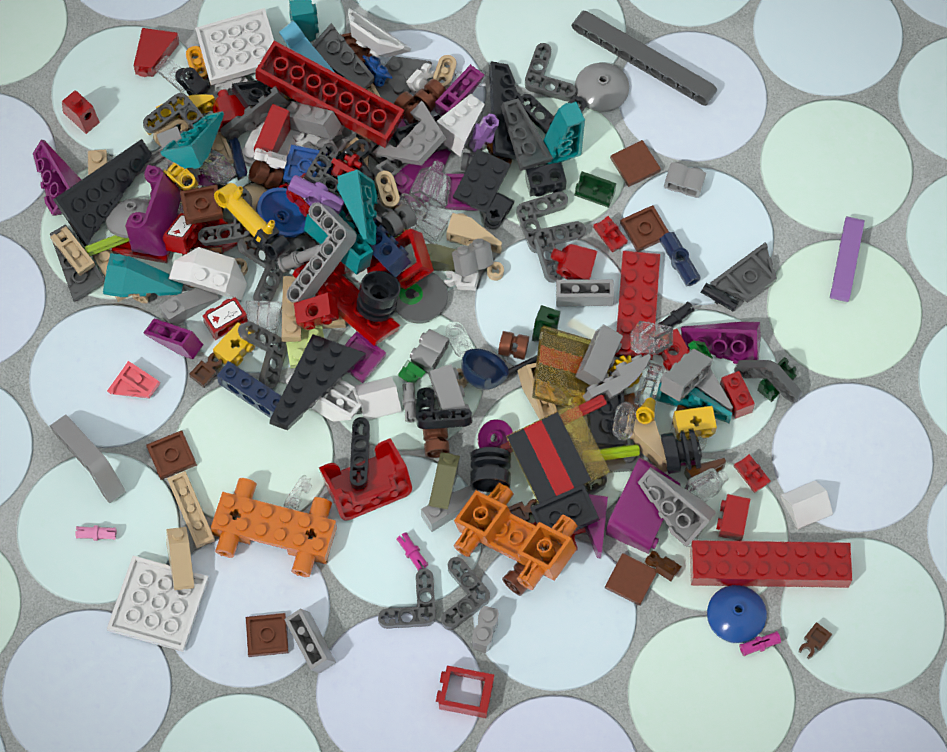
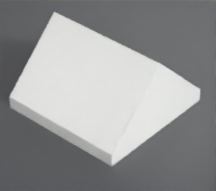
M392 376L354 386L362 404V415L368 421L401 412L397 388Z
M812 481L780 495L797 530L833 515L827 490L817 481Z

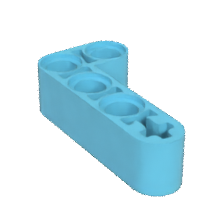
M294 21L279 31V34L291 50L333 71Z

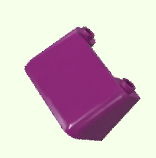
M147 165L144 176L152 189L150 202L146 213H132L128 217L125 227L133 252L165 256L170 251H166L163 235L179 214L184 213L180 195L181 190L161 168Z
M639 458L609 519L606 535L649 554L651 548L655 550L659 539L656 537L664 519H661L658 509L653 502H650L638 481L651 467L679 486H681V483L648 461Z

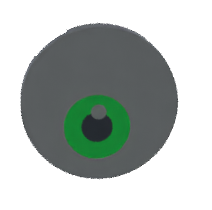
M432 272L406 290L400 287L396 312L402 319L411 323L421 324L430 322V320L442 314L447 305L448 293L445 283L438 275Z

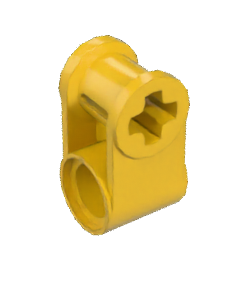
M173 163L167 170H163L181 189L190 190L198 188V181L187 168L184 169ZM188 179H192V180H193L191 185H189V186H185V185H184V183H185L186 180H188Z

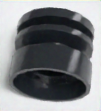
M373 271L366 274L361 281L356 302L360 315L373 322H383L393 317L400 294V283L397 278L385 271Z
M694 428L688 429L690 438H686L684 430H681L679 440H676L673 432L660 434L668 475L681 472V463L684 462L688 470H692L690 461L695 462L696 469L701 468L702 453Z
M484 447L473 450L471 452L470 467L473 470L470 472V487L481 492H492L497 484L501 483L510 488L511 472L508 470L511 468V453L508 450L497 447Z

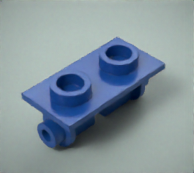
M362 56L366 61L364 65L375 77L374 83L376 86H383L386 78H393L388 69L381 64L379 58L375 56Z

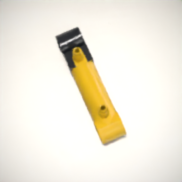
M228 183L214 193L217 204L222 208H227L252 234L254 237L253 242L260 250L264 249L269 259L276 260L290 250L289 241L284 236L278 235L280 231L275 227V221L270 220L266 223L242 198V186L237 187L234 183Z

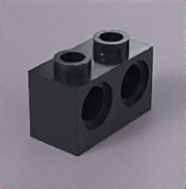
M562 162L525 170V180L530 197H540L547 193L566 190L567 181ZM539 181V182H541V183H540V184H534L533 182Z

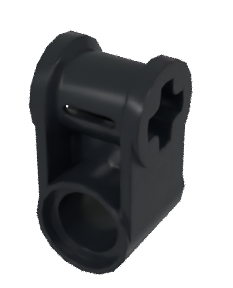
M180 68L175 73L176 81L189 96L206 94L210 89V85L194 68Z
M497 192L486 212V227L492 230L499 228L506 215L511 211L515 200Z

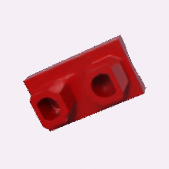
M353 154L351 157L346 155L344 160L348 163L333 158L331 163L334 166L330 174L337 177L344 174L345 171L357 170L354 168L355 166L360 169L362 163L358 162L359 155Z
M609 216L593 225V228L611 252H615L628 243V240L619 230L618 225Z
M750 454L734 464V468L754 493L771 482L761 469V466L756 463Z

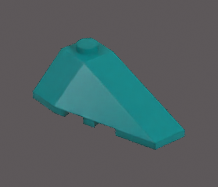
M223 111L204 116L193 125V129L181 133V139L169 142L161 151V155L184 169L200 168L210 154L224 116Z
M359 170L337 176L338 192L363 240L371 245H376V225L373 221V218L377 217V212L374 210V204H377L375 181Z
M110 253L103 294L117 297H128L129 294H139L142 297L146 296V293H156L158 296L178 295L182 293L184 284L170 280L169 273L130 256Z
M660 382L656 401L675 407L681 405L691 409L713 406L715 419L730 423L732 412L694 387L679 402L660 391L662 384Z

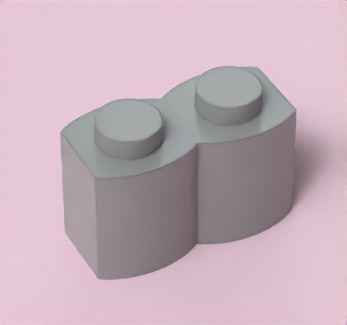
M342 125L332 140L322 137L317 142L316 147L318 150H321L324 144L332 143L338 148V151H341L347 142L356 137L357 133Z
M671 162L664 188L699 198L706 172L698 167L688 168L681 162Z
M475 239L468 246H459L457 250L452 252L455 272L462 277L474 274L478 270L485 269L494 263L491 245L483 239Z
M428 329L426 333H422L419 339V346L413 348L410 353L411 362L427 373L436 369L449 346V338L431 329Z
M485 605L481 608L478 615V625L472 634V649L487 653L491 648L493 633L498 626V609Z

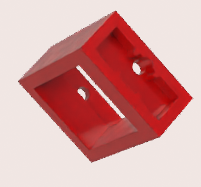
M412 228L405 230L403 234L395 238L399 243L397 245L398 248L400 246L405 248L409 244L412 245L417 261L396 277L400 287L405 290L434 271L423 234Z
M447 665L446 672L442 671L440 683H443L442 691L438 690L436 696L439 709L487 718L494 674ZM451 675L485 681L480 707L446 700Z

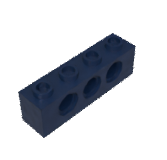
M373 218L376 225V245L369 243L368 245L373 250V255L394 277H397L411 263V260L407 257L409 253L402 246L398 248L397 245L399 243L392 235L388 238L386 235L389 232L382 225L378 227L377 224L379 222ZM353 220L352 223H353L354 226H355V230H356V232H357L358 234H360V232H359V230H358V228H357V226H356V224H355V222H354V220Z
M230 361L217 374L219 385L271 418L281 398L280 394Z

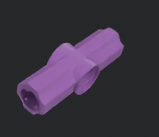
M488 114L483 117L480 124L476 123L473 136L469 141V147H471L473 152H476L477 148L484 150L488 143H492L495 130L499 124V120L494 114Z
M295 175L288 186L289 191L305 198L310 206L316 202L331 207L339 215L345 205L341 197L329 192L328 188L320 182L313 184Z

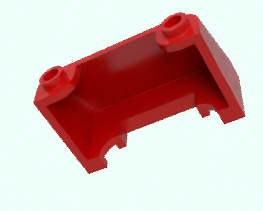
M391 438L376 445V456L369 459L368 483L363 489L358 490L351 486L350 467L340 470L336 463H328L319 467L321 476L341 519H354L405 498L412 492V484L407 466ZM362 461L355 465L362 466L365 463V461ZM357 472L356 483H360V480H362L361 472Z

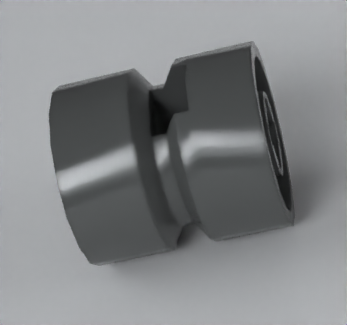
M405 203L395 208L394 212L390 211L381 217L384 228L393 237L403 233L404 229L408 230L417 224L413 210Z

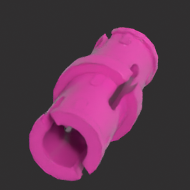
M408 533L401 534L406 540L405 542L401 536H398L396 540L405 550L406 557L411 559L417 570L423 569L419 562L426 568L429 565L419 552L420 548L414 545Z
M777 631L763 637L757 636L755 640L739 644L740 651L743 656L759 650L762 652L765 651V648L780 644L781 638Z

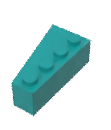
M577 102L562 105L549 127L543 142L553 159L551 162L546 163V165L564 162L582 154L585 118Z
M342 210L339 216L355 231L356 241L342 258L341 262L357 275L370 267L373 250L363 240L361 234L356 232L354 224L347 220L346 214ZM308 213L304 230L322 244L328 235Z

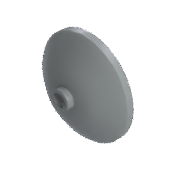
M604 62L593 63L586 66L578 74L575 81L576 96L582 97L586 101L588 109L597 112L612 111L626 101L629 94V81L626 74L617 66Z
M135 197L119 202L106 218L108 230L118 237L128 238L125 227L128 217L135 212L146 213L150 199Z

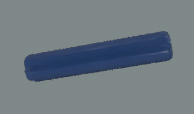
M238 138L229 140L236 173L239 177H243L248 172Z

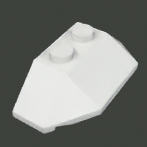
M350 8L347 11L352 37L357 40L356 43L361 47L366 48L367 46L370 48V53L374 56L388 58L411 51L412 48L359 12Z
M200 247L176 259L169 276L170 280L228 298L236 297L238 301H242L247 285L235 258Z
M291 374V375L288 377V379L286 380V383H287V384H288V382H289V380H290L292 374ZM341 380L310 409L334 422L351 420L362 404L356 388Z

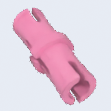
M94 525V527L76 526L77 531H75L76 539L85 538L93 539L94 541H98V539L116 540L115 535H117L116 527H99V525Z

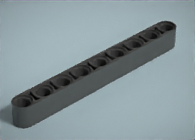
M581 11L571 25L578 34L701 105H708L717 92L716 86L588 11Z

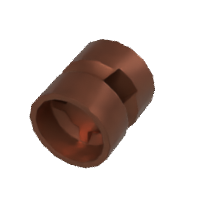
M431 79L424 86V89H420L414 97L416 101H422L429 112L435 109V102L446 89L439 81Z
M407 91L402 93L396 99L394 105L404 109V120L409 124L419 121L410 112L420 101H416V98Z
M255 160L250 167L248 178L250 181L262 184L263 187L268 189L277 188L283 178V169H275L270 167L266 161Z
M503 331L498 354L508 357L512 354L514 358L525 360L529 336L522 334L515 336L512 332ZM514 343L518 344L517 348H513Z
M447 428L423 429L426 457L439 458L441 452L450 453L449 441H447Z
M517 562L513 566L514 570H509L502 580L512 592L521 596L527 588L518 582L517 577L525 566Z

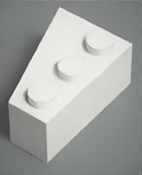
M472 94L468 95L436 121L446 137L443 144L460 157L473 134L476 123L481 118L485 105Z

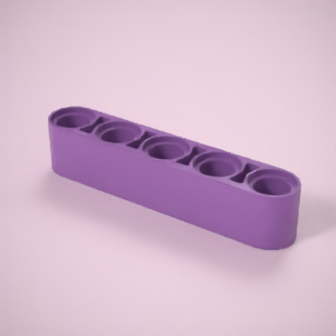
M849 216L845 218L830 299L849 302L865 222L863 219Z

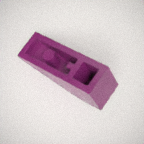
M470 64L435 102V112L442 117L468 95L473 94L485 77V74Z
M155 318L143 332L147 337L190 359H194L204 345L193 331Z
M589 494L600 520L586 526L585 529L596 557L601 558L608 497Z

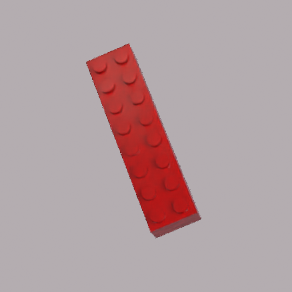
M273 41L255 70V79L272 88L276 86L283 94L301 104L333 111L341 125L386 148L403 119L404 109L276 41Z
M692 540L690 546L691 586L741 585L849 588L852 582L851 543Z

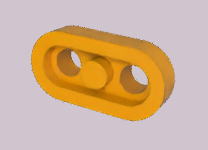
M198 46L188 48L186 59L189 67L194 68L197 73L203 71L199 75L205 80L208 78V73L201 48Z

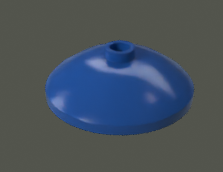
M287 188L269 189L261 195L257 202L256 212L266 223L274 220L275 227L280 231L278 235L291 238L305 232L306 217L301 214L299 207L287 198Z
M731 585L720 589L712 596L707 608V619L712 631L719 638L730 643H746L762 632L767 619V611L762 598L755 591L745 586ZM735 608H741L742 612H736Z

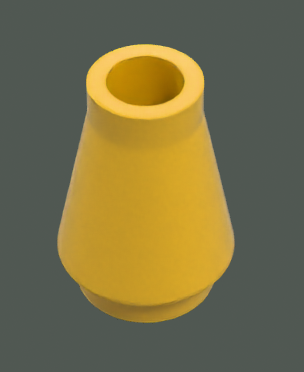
M653 398L645 399V402L636 411L637 420L642 424H648L655 418L656 401Z

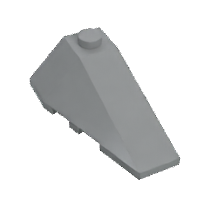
M651 467L638 481L650 502H653L658 509L661 519L663 518L669 526L668 530L686 547L716 513L703 500Z

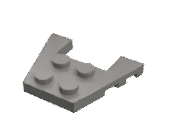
M422 101L410 112L420 122L402 139L397 147H393L389 143L386 148L379 145L373 151L377 158L387 157L388 160L394 161V159H398L404 163L422 165L446 140L443 132Z

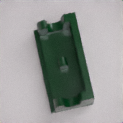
M581 171L574 196L609 208L615 195L617 183Z
M543 305L540 306L535 318L532 341L540 342L541 330L557 334L561 311Z
M783 357L778 365L793 381L797 376V369L795 366L791 368L788 365V359ZM763 378L760 381L757 391L770 402H773L780 392L767 378Z

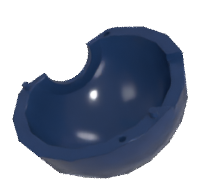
M469 349L465 351L462 357V374L466 381L477 389L490 390L496 388L509 375L505 362L490 351Z

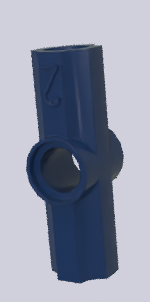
M674 232L664 234L659 241L671 260V266L677 270L686 286L695 285L700 281L701 277L689 258V252L683 248ZM677 257H681V258H683L684 260H683V261H679V260H677L676 258H677Z

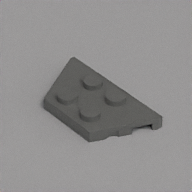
M392 56L385 67L393 78H386L383 86H376L374 82L373 84L381 98L394 104L402 93L406 91L411 92L406 83L417 69L421 70L423 64L428 63L432 65V62Z
M764 242L710 282V285L747 303L777 280L775 270L772 267V259L768 253L767 243Z

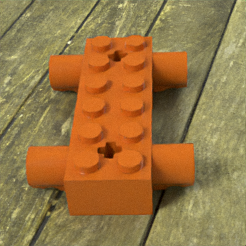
M247 478L238 479L234 494L222 492L211 525L212 534L220 537L215 550L217 554L233 558L238 542L250 545L251 541L287 549L288 555L295 556L291 572L305 578L310 577L314 562L327 563L337 530L336 520L328 519L332 506L331 501L321 497H314L308 514L253 500L257 483Z
M498 483L488 496L476 490L454 520L459 532L462 533L453 545L454 548L462 555L470 557L478 544L482 543L523 564L525 567L517 577V580L521 585L530 590L536 587L543 575L555 581L577 550L572 538H570L578 527L577 524L570 517L563 514L552 528L541 522L535 526L510 513L507 504L514 493L507 486Z

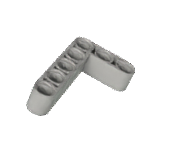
M317 202L310 206L309 216L324 230L328 237L287 290L288 300L294 303L314 297L356 241L355 231L331 207Z
M66 414L49 425L57 438L90 473L102 495L109 503H112L126 493L106 457Z

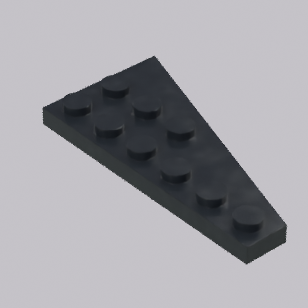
M491 61L489 64L491 114H494L499 120L492 141L493 156L517 160L501 106L503 102L520 99L521 94L516 90V82L509 65Z
M142 139L53 199L84 246L89 244L93 235L99 230L103 221L109 216L124 195L123 193L132 184L136 175L152 156V153Z
M312 334L270 418L269 424L288 431L303 417V414L309 408H312L321 397L323 398L333 389L346 373L351 372L359 361L365 359L366 353Z

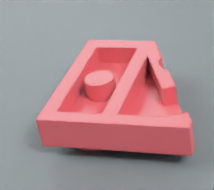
M128 361L107 392L113 395L150 399L160 385V382Z

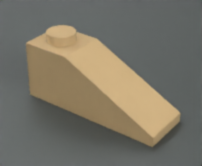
M452 213L447 229V241L468 246L475 239H483L490 243L492 252L501 254V241L471 217L463 213Z
M537 363L525 365L517 371L524 393L539 420H542L557 413V408L550 384L535 380Z
M631 419V428H628L629 438L633 439L634 444L639 445L640 451L661 471L667 472L664 448L655 419L648 424H642L637 419Z
M187 528L166 529V546L174 590L194 588Z

